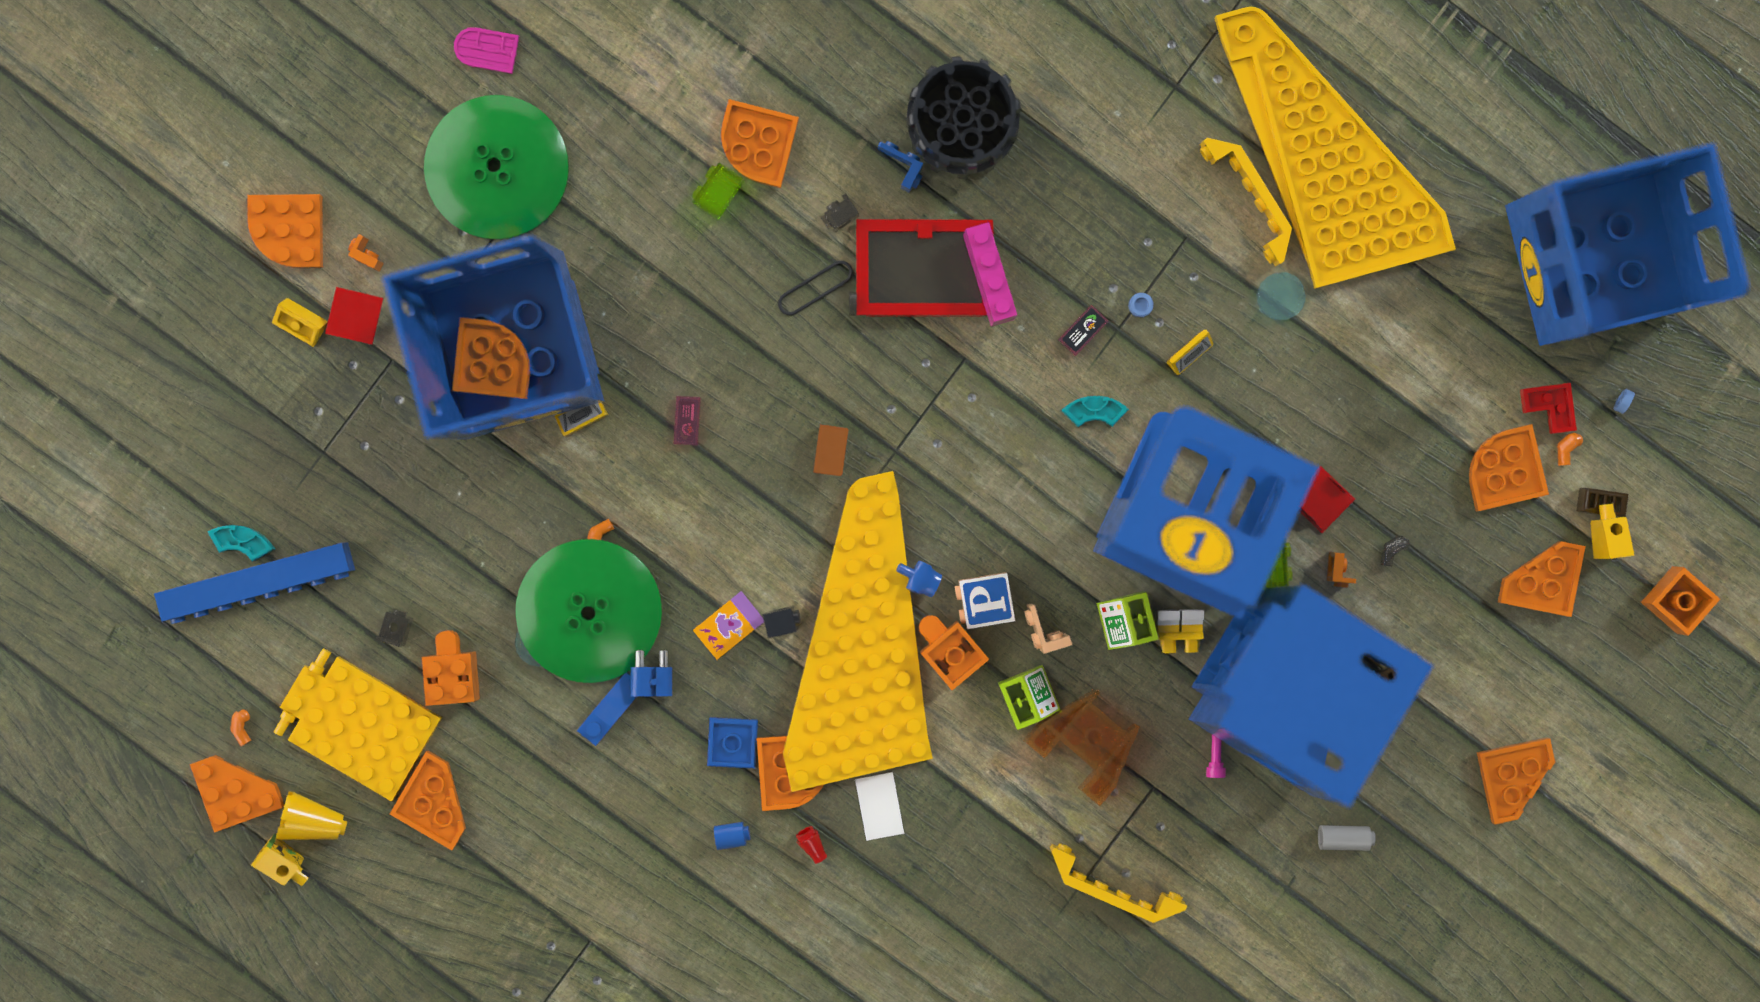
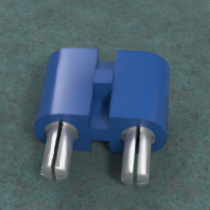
M636 651V667H631L630 696H672V667H668V651H659V667H644V651Z

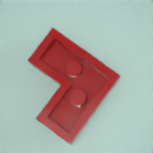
M1571 383L1520 389L1523 413L1547 410L1550 434L1577 431Z

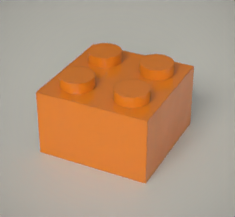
M1672 566L1641 603L1676 634L1689 636L1718 603L1720 598L1686 568Z

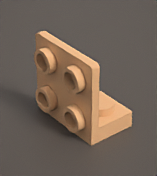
M1027 604L1028 610L1024 611L1027 624L1033 625L1035 633L1031 634L1036 649H1040L1043 653H1048L1072 645L1070 636L1060 631L1046 634L1047 639H1045L1035 605Z

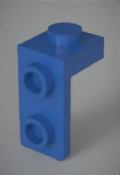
M886 141L885 144L879 142V151L910 166L901 184V189L909 193L912 187L917 189L923 177L919 174L923 168V163L920 162L921 158L910 152L906 155L898 151L899 147L889 141Z

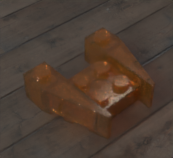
M1093 689L1038 722L1023 742L1045 759L1056 744L1061 741L1093 769L1078 789L1095 804L1101 806L1117 786L1118 778L1122 768L1125 766L1132 743L1135 741L1140 726L1132 723L1126 731L1121 729L1092 704L1100 694L1098 690Z

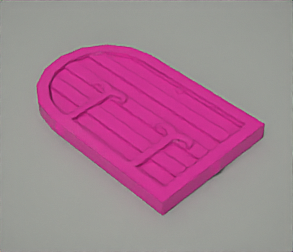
M467 28L456 36L454 52L463 64L473 68L513 74L520 36L482 28Z

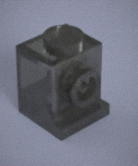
M846 193L842 195V202L839 203L836 200L826 207L827 211L820 217L826 228L830 229L832 227L834 232H837L859 217L858 211Z
M394 608L393 611H387L376 640L397 647L405 646L413 618L407 616L408 612ZM393 622L398 626L396 631H392L390 628Z

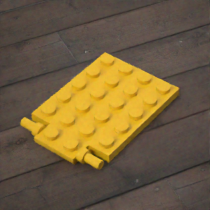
M323 648L315 662H312L310 666L304 665L280 706L283 709L280 715L281 720L276 726L274 733L283 736L288 725L293 723L297 717L300 720L288 741L392 802L443 717L340 656L335 659L328 673L324 676L322 674L325 670L323 666L331 652Z

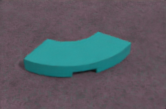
M1087 396L1069 403L1061 412L1077 427L1092 420L1105 422L1112 427L1129 408L1109 397Z
M228 525L208 531L219 553L228 550H238L246 554L251 561H256L275 550L272 543L264 535L245 526Z

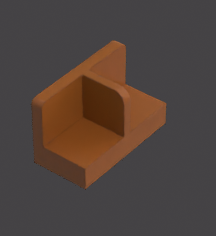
M820 424L813 473L842 476L848 438L847 428Z

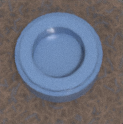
M1146 293L1135 294L1129 300V311L1136 317L1147 316L1153 309L1152 298Z
M1624 389L1614 405V410L1624 414L1630 406L1635 392Z

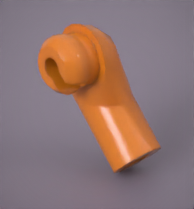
M610 519L593 526L589 530L587 539L601 540L602 535L613 530L614 526Z

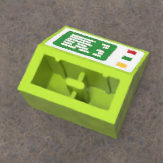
M1141 591L1096 603L1108 650L1159 640L1147 592Z
M1043 665L998 682L1017 730L1037 723L1060 710Z

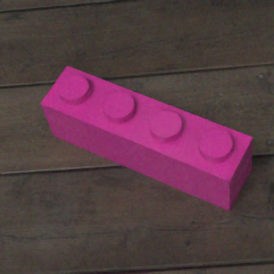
M988 222L967 228L963 237L990 325L992 327L1013 321L1017 316V312L990 224Z

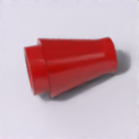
M808 826L796 834L797 844L812 858L815 864L827 858L818 830Z

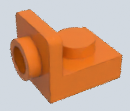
M359 234L357 239L354 238L348 248V251H350L348 256L380 272L384 263L377 260L378 254L365 249L369 240Z
M1329 552L1326 581H1333L1336 587L1348 588L1349 583L1356 584V579L1343 577V573L1347 569V559L1344 558L1345 553Z

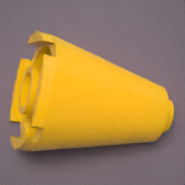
M289 791L276 839H338L339 835H344L347 821L343 820L344 815L300 794Z

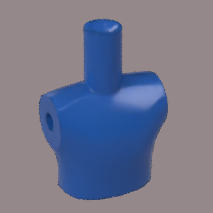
M918 561L914 569L902 563L896 569V572L909 578L906 589L929 597L934 596L942 579V574L936 572L930 565L922 561Z

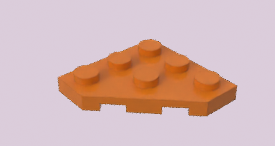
M1558 541L1502 579L1498 603L1572 617L1586 546Z
M1546 737L1477 752L1491 822L1499 824L1520 818L1523 808L1529 799H1532L1542 784L1541 780L1555 763L1550 738Z
M426 751L391 810L390 815L448 849L454 850L466 826L449 762L439 756Z
M214 755L190 764L214 832L281 809L285 805L276 783L258 777L255 773L238 765L235 766L226 762L219 756Z

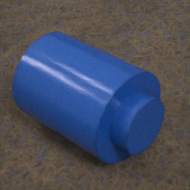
M743 822L714 826L717 850L746 846V841L751 840L749 826H744Z

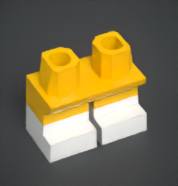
M1155 610L1156 631L1162 653H1176V640H1184V650L1186 653L1199 652L1200 639H1204V610Z

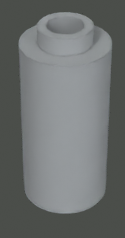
M1320 825L1318 829V845L1320 850L1370 851L1371 846L1375 845V833L1371 831L1369 826Z

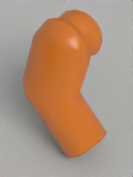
M1567 434L1558 443V466L1571 465L1570 452L1583 443V437L1580 434Z
M244 709L239 712L236 711L232 715L230 727L232 734L241 747L251 741L244 729V723L250 719V715Z

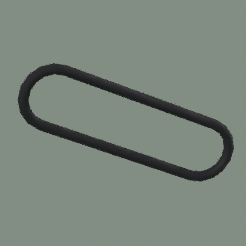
M836 261L788 290L778 300L779 310L785 315H795L851 280L853 275L851 265L846 261ZM838 264H844L848 267V278L795 311L787 312L782 308L783 298Z

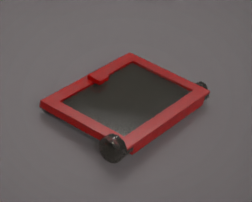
M856 219V292H849V316H987L963 234L967 228L988 222L993 234V220Z

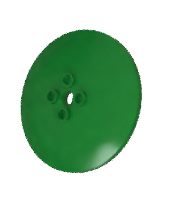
M487 95L458 105L439 122L426 148L424 176L434 205L451 224L479 238L502 240L529 233L542 225L553 214L560 204L567 187L569 159L559 130L540 109L515 97ZM493 159H498L501 163L500 169L496 172H491L488 169V164Z
M573 540L547 551L526 573L516 599L517 628L522 642L530 655L549 672L574 682H603L630 671L631 667L636 666V651H644L645 658L657 638L661 624L662 603L660 592L650 570L635 554L618 544L605 540ZM590 606L595 610V616L592 619H586L582 616L581 610L584 607Z

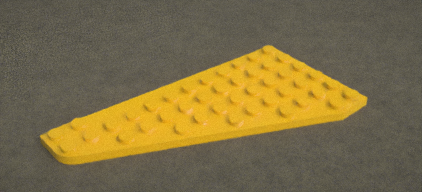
M1245 7L1215 16L1221 43L1306 259L1314 289L1456 250L1446 212L1263 10L1256 7Z
M893 471L860 478L850 486L847 492L783 750L792 792L933 759L927 734L910 590L906 589L909 578L896 572L900 563L907 566L899 494Z

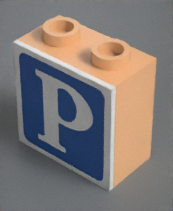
M1006 572L958 580L959 586H955L957 600H962L963 609L959 610L961 624H966L967 629L1015 621Z

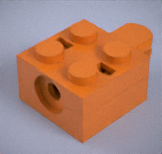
M934 615L925 616L920 621L919 631L929 643L920 653L951 690H954L989 660L958 621L948 628Z
M453 630L440 632L435 638L436 655L422 657L425 705L467 703L479 700L476 651L461 652L460 638L457 632Z

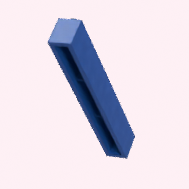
M348 542L339 543L154 593L161 622L170 620L171 624L186 621L185 616L194 614V618L209 615L208 610L217 608L218 612L233 608L232 603L240 602L241 605L256 602L255 597L264 595V599L279 596L278 591L287 589L288 593L302 589V584L311 583L312 587L326 583L325 578L334 576L335 580L349 577L348 572L355 570Z

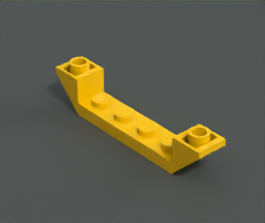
M1206 138L1200 144V153L1206 161H1210L1213 165L1229 155L1231 158L1229 163L1235 172L1239 171L1241 174L1244 188L1248 192H1252L1256 198L1254 203L1261 213L1264 212L1269 219L1267 224L1273 233L1277 232L1278 237L1263 246L1265 249L1263 254L1270 264L1273 263L1275 267L1285 260L1292 230L1291 225L1242 146Z
M1059 843L1058 846L1051 844L1050 850L1064 884L1152 923L1183 912L1187 908L1186 903L1182 901L1183 897L1172 891L1169 894L1161 892L1155 908L1152 909L1153 905L1145 900L1140 899L1139 902L1130 899V894L1122 890H1117L1116 893L1108 889L1109 885L1099 880H1095V883L1086 880L1087 876L1081 872L1073 870V873H1070L1076 859L1075 854L1071 852L1072 848L1062 843Z

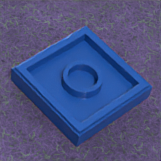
M710 717L707 766L756 768L758 719Z

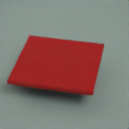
M336 287L325 334L373 345L384 298Z
M1320 466L1299 512L1323 534L1355 498Z

